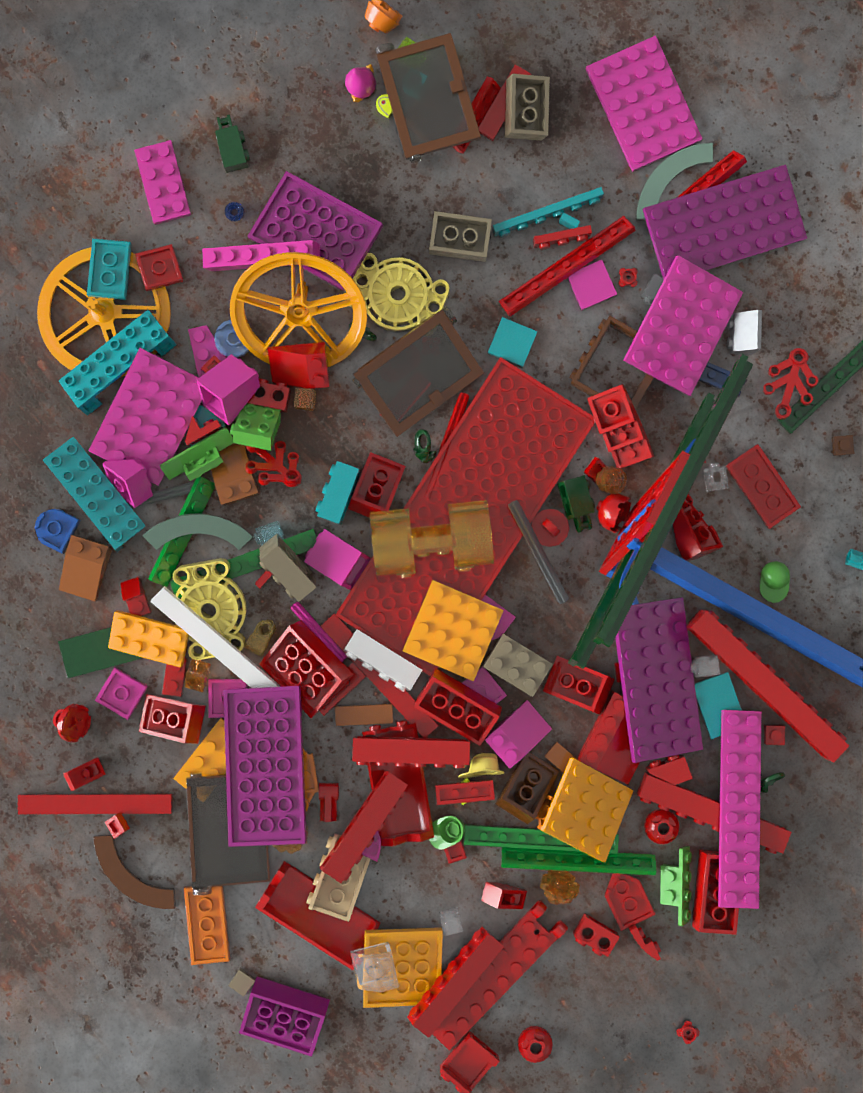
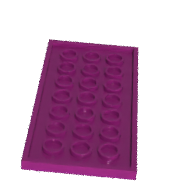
M786 164L642 209L663 280L675 257L678 255L706 271L807 239Z
M683 597L634 604L631 606L616 636L632 762L637 763L703 750Z
M301 686L223 690L228 846L306 844Z

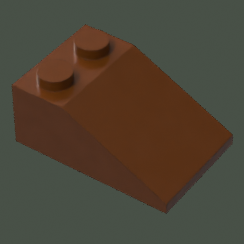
M528 752L510 776L495 804L524 823L529 824L535 820L559 770Z

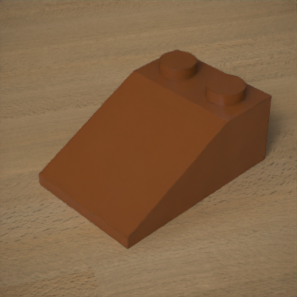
M233 443L219 451L223 462L216 468H212L211 471L221 505L226 506L260 495L255 475L246 472V463L250 459L245 445Z
M71 535L65 553L59 590L96 601L113 547L84 537Z

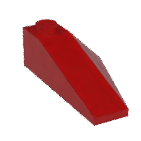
M689 493L673 523L677 547L680 555L686 561L698 559L723 548L716 530L712 525L708 526L702 518L704 516L703 512L696 510L693 506V499Z

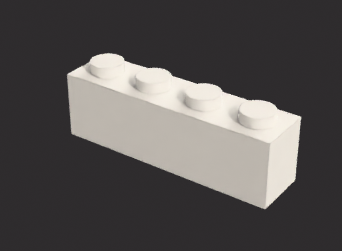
M358 629L344 648L348 658L353 661L356 659L363 662L362 666L369 671L376 670L379 672L378 676L385 681L392 680L396 683L394 686L401 691L411 690L422 672V669Z

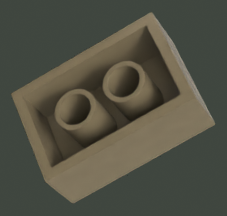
M512 74L506 80L505 138L542 141L548 136L550 77Z
M434 211L429 254L486 262L492 219Z
M278 534L274 535L259 548L260 565L265 571L269 570L273 574L272 577L277 584H282L286 588L285 591L290 598L293 599L295 597L299 602L316 588L315 574Z
M502 633L485 660L483 667L533 697L553 664Z

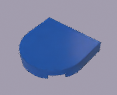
M59 509L47 510L41 513L35 522L36 535L42 544L64 554L71 535H74L81 520Z

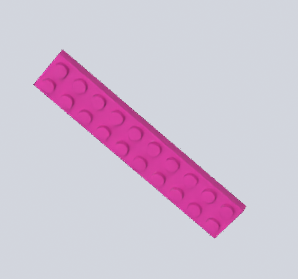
M721 710L718 907L759 909L760 711Z

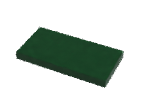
M112 627L58 641L67 678L135 661L143 657L109 649L108 645Z

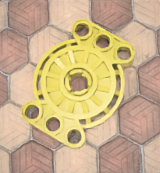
M367 253L353 277V280L363 294L367 314L370 319L378 326L391 331H406L415 328L433 314L443 310L449 295V284L445 280L440 279L432 283L431 277L420 264L406 258H390L378 263L375 255ZM366 260H373L374 265L372 267L364 266ZM419 270L425 275V279L423 278L421 273L418 272ZM361 277H365L368 280L363 286L357 283ZM438 286H443L446 291L443 294H438L435 289ZM400 287L403 288L405 297L402 300H395L391 297V292ZM431 304H437L439 306V310L437 312H431L429 310V306ZM373 310L378 319H376L370 311ZM384 321V322H386L387 324H391V325H393V326L385 325V324H383L382 322ZM409 324L408 326L397 327V326H399V325ZM436 327L427 332L425 335H432L435 332Z
M219 558L179 566L173 573L174 582L181 585L176 596L178 597L181 594L180 600L230 643L232 639H238L241 642V646L236 648L241 651L245 645V637L238 632L245 621L247 612L246 600L239 586L232 579L226 577L230 571L229 561ZM223 564L226 571L223 573L218 572L216 565ZM203 567L206 569L207 574L200 576L197 573V568ZM185 571L187 579H180L178 572ZM239 598L241 599V602H242V608H240ZM204 604H213L216 608V613L213 616L206 614L202 611ZM239 615H242L241 622L238 625L237 620ZM190 635L188 636V640L193 642L188 650L189 656L192 659L202 660L215 657ZM194 646H200L203 649V653H196Z

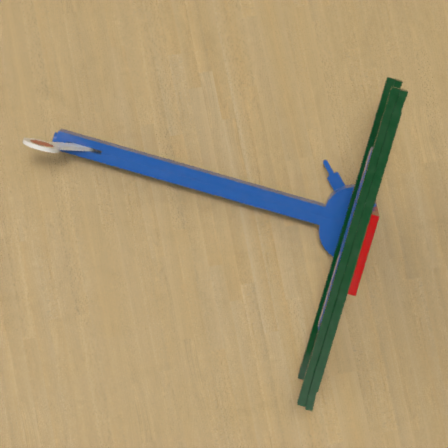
M743 353L735 361L716 400H714L715 395L708 393L703 399L669 467L631 508L599 570L600 573L611 579L576 645L577 648L568 661V664L573 667L576 665L584 669L597 644L600 645L602 643L607 647L613 644L632 604H639L637 594L649 571L652 570L863 688L862 658L661 547L752 369L753 364L747 361L748 356Z

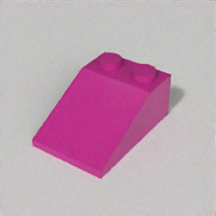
M526 700L493 728L485 738V741L510 769L530 752L552 728L531 703Z

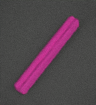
M295 602L290 607L295 615L304 622L341 662L347 658L346 654L299 602Z

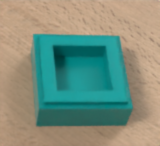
M565 212L559 220V224L569 229L578 228L580 220Z

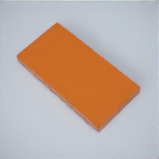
M223 886L185 887L184 895L191 965L230 961Z

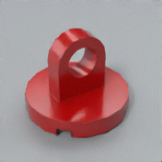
M555 509L540 511L531 523L532 529L543 546L552 547L559 545L566 539L569 532L567 518L563 513Z
M71 704L54 714L53 724L57 727L58 734L63 740L77 742L79 741L78 739L83 738L87 734L91 724L88 708L81 704Z

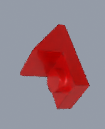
M192 416L185 440L186 445L192 446L223 429L220 421L211 419L203 424L204 427L201 428L196 417Z
M139 576L121 582L122 600L126 601L130 614L143 616L151 613Z
M98 757L63 773L71 791L106 775Z

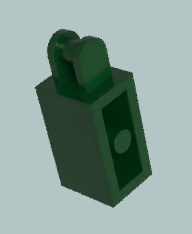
M230 114L221 119L217 117L219 130H216L215 134L226 173L248 168L247 161H250L248 149L244 150L243 143L246 142L243 130L239 131L237 125L233 126Z
M585 475L557 483L567 520H574L578 533L584 529L591 530L590 514L595 512V503L590 496V485L588 480L585 479ZM580 516H583L584 522H581Z

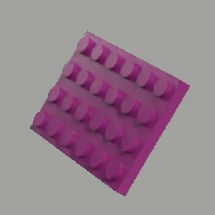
M286 171L247 237L258 244L313 240L320 244V257L335 263L353 278L384 225ZM303 265L304 270L345 292L342 285L329 274Z

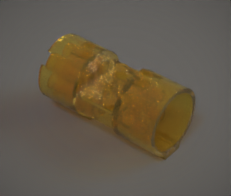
M487 500L448 504L450 524L411 528L409 509L371 512V538L375 568H377L376 576L396 574V576L400 575L403 578L411 577L412 574H416L414 555L418 554V557H426L430 555L429 553L437 552L438 555L449 554V551H453L454 567L459 569V571H469L470 568L478 565L494 564Z

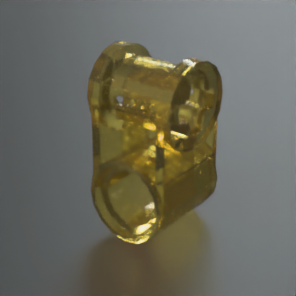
M269 619L259 622L245 643L244 648L261 657L276 630L275 623ZM268 624V629L270 631L264 633V628L262 626Z

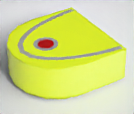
M383 94L377 98L376 108L380 114L389 119L393 112L388 94Z

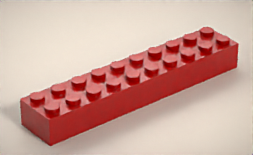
M699 610L687 623V629L818 754L834 763L849 747L845 742L847 738L839 731L836 732L834 729H831L833 725L827 719L818 716V711L812 705L804 703V697L797 691L794 692L792 689L790 690L788 688L790 684L785 679L774 675L776 671L770 665L762 663L760 661L762 658L755 651L748 650L746 648L748 644L743 639L734 637L732 635L734 631L728 625L720 623L718 621L719 617L713 611Z

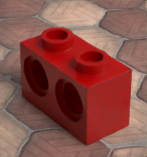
M258 378L259 388L265 389V395L258 398L255 392L247 403L274 408L287 413L291 389L287 388V384L276 382V385L268 384V380ZM283 392V400L275 401V394Z
M584 913L573 931L576 942L582 946L587 944L592 947V951L599 956L605 955L608 957L620 938L618 932ZM585 928L592 929L589 935L582 934ZM601 938H608V943L600 945L599 940Z

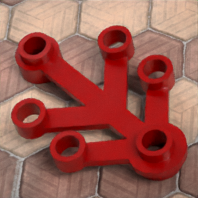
M802 348L792 350L789 354V359L770 366L768 374L771 377H777L780 371L792 366L789 374L772 383H766L763 387L764 394L772 395L776 389L787 384L782 402L775 409V415L779 419H786L791 414L789 403L794 386L801 396V403L803 405H810L813 401L812 394L806 390L798 376L799 369L802 370L807 378L806 385L811 388L817 385L818 377L813 375L807 364L809 359L808 353ZM795 356H801L802 360L797 361ZM771 369H777L778 373L773 374ZM810 378L815 380L814 384L809 383ZM771 386L773 390L768 392L766 387ZM808 396L810 401L805 402L803 397ZM784 409L786 411V414L781 415L779 413V410Z
M277 441L275 443L276 459L264 449L245 446L249 452H256L267 462L248 461L246 463L247 473L254 474L257 470L277 471L280 473H260L258 479L261 485H268L270 482H283L288 487H296L301 483L302 476L296 470L299 462L298 453L290 452L288 454L289 469L283 466V456L286 452L285 442Z

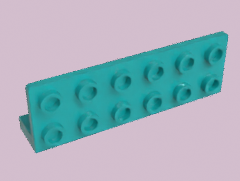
M147 310L63 376L59 383L75 405L88 416L102 405L96 396L129 370L140 347L150 353L156 350L163 356L177 344L166 333L152 313Z
M74 437L43 459L44 463L117 552L124 548L122 546L124 543L145 528L142 520Z

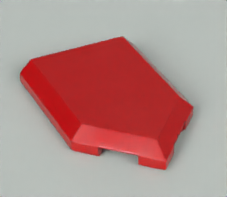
M612 873L604 896L621 931L656 915L639 879L626 874Z

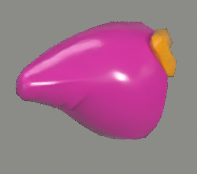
M371 64L366 67L353 68L346 75L345 86L352 95L354 102H360L364 98L369 97L376 88L374 68Z

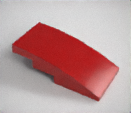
M623 384L587 398L598 431L603 435L608 452L612 453L617 470L654 457L642 423Z

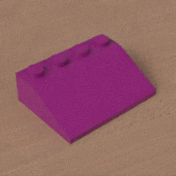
M257 976L239 1033L312 1057L330 1000Z

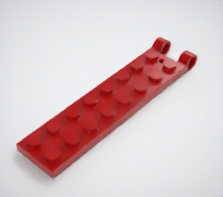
M541 900L537 901L500 940L505 947L433 1032L432 1035L449 1051L537 959L567 931L568 926L561 920L550 931L536 920L547 909V906ZM538 929L540 932L535 934L534 931Z

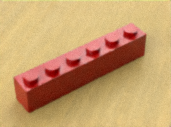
M353 737L352 762H356L357 765H368V762H376L378 766H387L388 763H395V766H407V763H415L416 767H426V764H434V767L439 768L446 767V764H451L454 768H465V765H469V739Z
M386 770L330 851L320 869L339 883L347 881L352 873L351 869L354 864L357 865L361 861L364 849L371 846L375 833L381 831L384 827V820L387 815H391L394 812L398 799H402L405 796L408 785Z
M484 927L476 931L469 943L462 947L459 955L448 964L444 973L435 980L434 985L429 991L423 994L419 1003L410 1010L407 1018L411 1024L429 1038L505 946Z

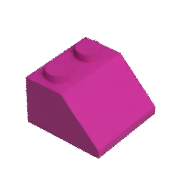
M133 459L105 461L102 463L108 480L125 501L134 508L153 496L152 485L147 478V470L143 464H138Z

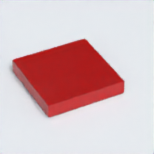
M172 244L135 254L146 292L183 282Z

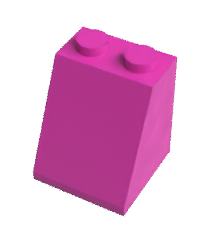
M231 354L196 380L203 406L227 425H230L260 387L257 371L254 368L248 367L241 359H237Z
M324 529L317 536L314 547L307 552L304 562L337 584L351 590L371 560V557Z

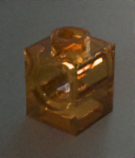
M295 388L294 408L297 410L315 411V389Z
M192 659L186 672L185 688L203 692L209 679L211 664Z

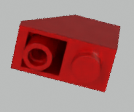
M682 754L668 756V759L662 762L660 760L652 761L649 763L650 766L646 767L650 774L673 785L693 779L686 759Z

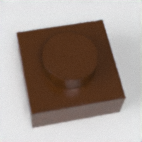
M853 435L832 437L833 456L855 454Z

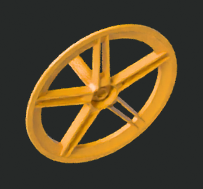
M91 247L80 250L61 261L49 274L41 289L37 318L43 341L51 354L62 365L72 370L82 361L71 355L64 348L96 325H100L105 341L108 342L109 337L106 331L112 330L113 337L116 335L114 321L117 318H138L142 315L122 314V309L156 310V314L152 315L168 333L171 307L166 287L152 290L156 306L115 305V299H96L95 297H88L89 299L85 302L60 283L61 280H64L87 296L85 290L65 277L77 266L90 261ZM131 252L130 266L140 273L135 253ZM57 286L89 310L85 317L58 337L54 333L51 322V303ZM87 321L88 326L60 344L62 339ZM153 350L151 353L156 355L157 351Z
M286 252L259 260L250 266L238 279L230 300V318L238 338L252 354L268 364L270 363L267 347H269L285 324L289 327L272 347L279 346L296 326H302L317 343L323 342L310 327L313 326L332 348L330 349L326 345L328 367L341 362L355 350L366 328V303L356 282L335 263L313 254ZM291 265V300L287 301L249 290L253 282L265 272L276 267ZM295 265H299L300 283H298L295 293ZM303 265L329 274L342 285L347 293L307 301L309 286L304 281ZM341 301V302L334 303V304L327 305V306H323V307H320V308L317 307V306H320V305H325V304H329V303ZM245 303L285 316L266 343H263L250 328L245 315ZM352 305L353 322L346 337L336 346L313 316Z

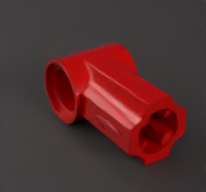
M319 783L320 821H337L339 783Z

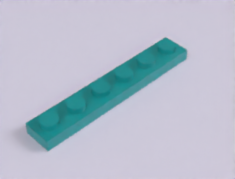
M602 187L497 223L492 227L494 237L498 235L500 237L510 234V231L515 229L518 231L524 230L532 223H536V225L547 221L546 218L552 216L554 218L561 217L564 212L569 210L572 212L578 211L583 208V205L588 203L590 206L600 202L604 195Z

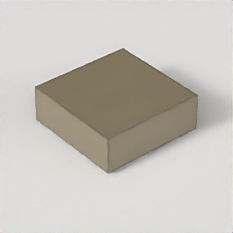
M240 968L228 986L244 997L256 979Z

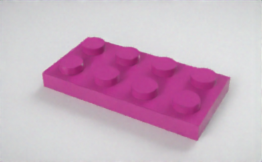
M169 140L135 149L154 225L191 216L172 141Z

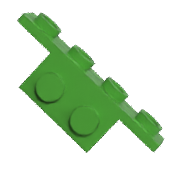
M224 427L162 463L160 468L169 480L185 472L190 481L198 478L203 473L216 468L223 462L219 451L233 444V436Z
M690 846L679 848V866L661 865L660 904L678 906V926L686 925L691 919V910H689L691 891L689 890V883L692 878L690 871L692 853L690 852Z

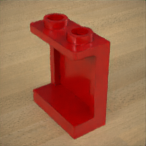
M469 1030L440 1065V1075L445 1081H451L456 1085L455 1088L459 1093H472L473 1088L492 1066L496 1067L500 1062L499 1055Z

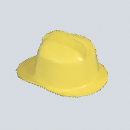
M481 753L474 756L471 760L469 772L459 775L458 778L501 775L505 772L499 770L496 754Z

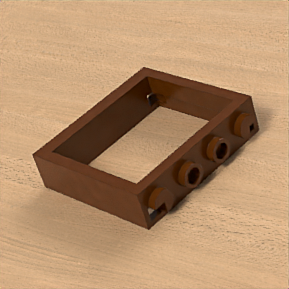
M610 315L607 320L603 318L598 326V329H600L598 336L593 335L588 344L591 348L588 353L583 352L579 359V362H581L579 369L574 368L569 377L572 379L570 385L589 396L599 393L578 380L608 328L612 327L634 340L638 332ZM647 373L631 398L635 409L654 378Z

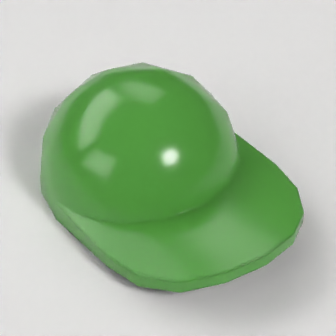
M774 561L766 564L762 569L760 593L769 602H780L788 594L790 571L785 564Z
M456 816L440 818L432 823L434 838L429 839V841L437 849H446L453 846L464 838L466 832L465 825Z

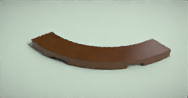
M97 835L93 837L99 863L106 876L118 890L134 901L146 906L160 909L176 908L174 888L156 887L140 881L120 860L115 839L112 835Z

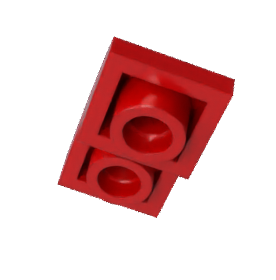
M636 925L629 927L630 932L640 947L657 961L661 958L658 953L661 952L657 941L652 942L650 937L646 938L641 927L637 928Z

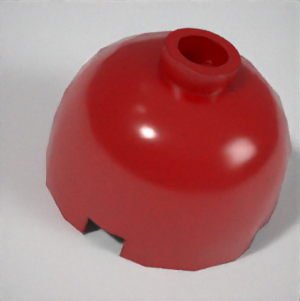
M610 494L604 500H600L596 507L600 524L605 529L617 533L622 528L619 526L620 522H625L631 508V502L629 501L631 498L622 494Z

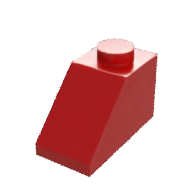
M486 882L481 901L497 909H523L527 890L497 882Z

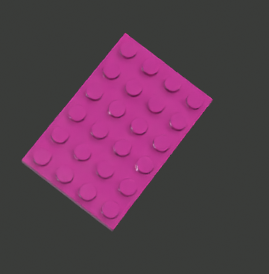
M656 35L586 66L587 74L632 172L703 140Z
M679 255L676 256L623 361L687 396H691L743 292Z
M140 347L88 451L107 461L133 459L138 464L145 466L148 480L159 486L164 476L160 465L174 457L190 425L191 418L195 415L202 401L196 381L199 377Z

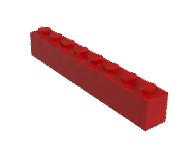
M646 772L644 773L636 793L641 797V801L647 804H651V802L659 804L658 808L669 811V809L677 811L676 815L685 819L687 816L694 818V822L703 826L705 823L712 825L711 829L719 832V801L681 786L673 785ZM760 818V845L765 846V850L770 853L776 854L780 852L783 854L792 832Z

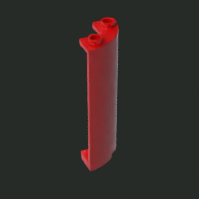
M407 720L398 721L394 726L382 728L381 725H373L369 727L370 730L362 732L363 736L418 738L416 723L408 724ZM368 762L371 790H373L386 770L408 785L405 796L402 799H398L394 812L391 815H387L384 820V827L378 832L381 846H396L405 842H422L434 838L423 767H416L415 763H407V766H395V763H388L387 766H378L376 762Z
M283 861L255 908L351 970H354L357 964L361 966L364 961L365 930H378L380 922L355 906L349 922L313 909H308L310 904L306 902L309 893H314L316 885H313L314 880Z

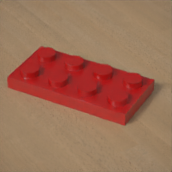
M758 444L725 465L768 529L801 508Z

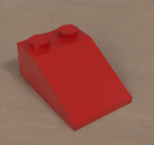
M325 342L267 347L273 383L280 382L290 386L309 389L329 387V368Z
M370 452L348 509L384 523L406 466Z
M557 656L543 692L601 715L615 679L587 667H584V669L576 665L573 667L568 664L569 660Z
M146 694L139 732L182 743L198 744L206 706Z

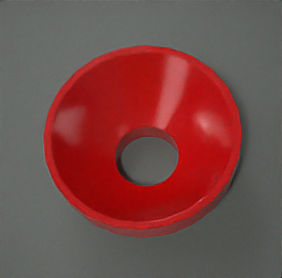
M656 809L646 817L644 830L647 837L654 843L668 844L677 837L679 822L671 811ZM661 823H666L669 826V830L665 834H661L658 831V826Z
M531 1026L522 1031L518 1038V1049L524 1059L529 1062L538 1063L547 1059L551 1054L553 1042L547 1030L539 1026ZM539 1043L542 1049L540 1052L534 1053L530 1050L531 1045Z

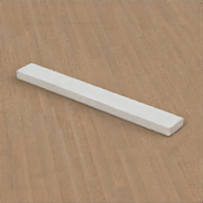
M165 586L151 599V603L251 688L280 687L277 682Z

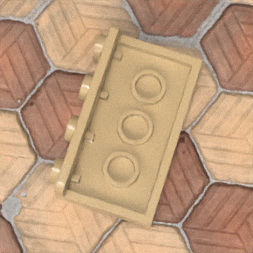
M335 833L333 837L329 836L326 845L329 848L328 854L341 837L340 834ZM326 855L322 856L319 866H321L324 860L326 859ZM363 856L361 861L352 867V873L348 880L339 883L323 871H321V874L316 873L313 885H316L314 893H309L306 902L310 904L308 909H313L349 922L370 859Z

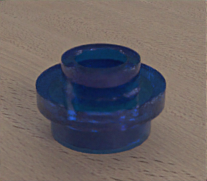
M231 202L225 207V216L230 221H239L244 215L242 205L237 202ZM236 209L238 210V213L236 215H232V210Z

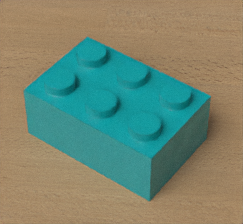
M339 461L336 462V465L332 464L329 471L331 476L330 482L325 483L322 491L325 494L323 501L319 500L315 510L318 512V517L342 525L361 473L360 469Z

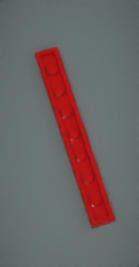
M622 216L498 301L500 306L511 317L635 232V226L625 216Z
M334 613L320 627L346 654L347 652L344 651V648L354 633ZM356 659L353 661L410 724L416 723L417 731L423 738H426L439 726L430 716L414 707L416 700L406 690L401 691L395 687L396 683L390 679L385 681L378 676L379 672L376 670L369 671L362 666L363 662Z
M172 794L18 795V814H118L120 812L121 814H172Z

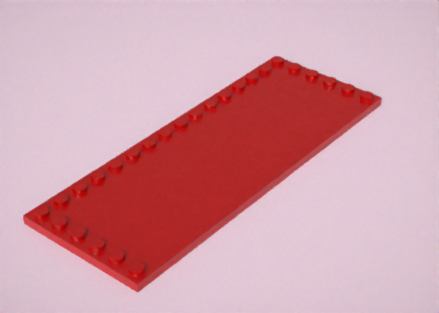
M500 357L335 616L431 676L434 670L438 669V666L405 653L403 649L432 580L476 599H483L523 536L508 508V504L517 500L529 523L532 522L594 425V416ZM450 444V447H449V449H448V452H447V455H446V457H445L444 463H443V465H442L441 471H440V473H439V475H438V472H439L441 463H442V461H443V458H444L446 449H447L448 445Z

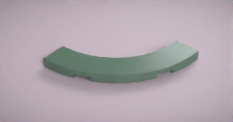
M713 143L693 145L665 159L653 171L641 192L636 220H645L642 209L658 204L665 187L679 173L697 165L712 164Z
M201 513L176 516L155 525L143 534V537L156 550L168 541L188 534L214 535L228 541L238 550L253 537L244 528L230 520L216 515Z

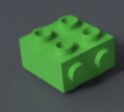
M247 403L237 415L236 423H232L230 434L233 435V443L271 451L281 423V410Z

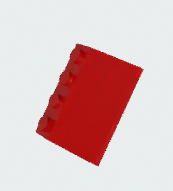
M302 620L289 625L259 663L280 687L301 686V709L310 718H313L354 675Z
M611 690L601 715L598 716L577 759L593 769L628 785L640 762L634 763L631 759L623 696Z

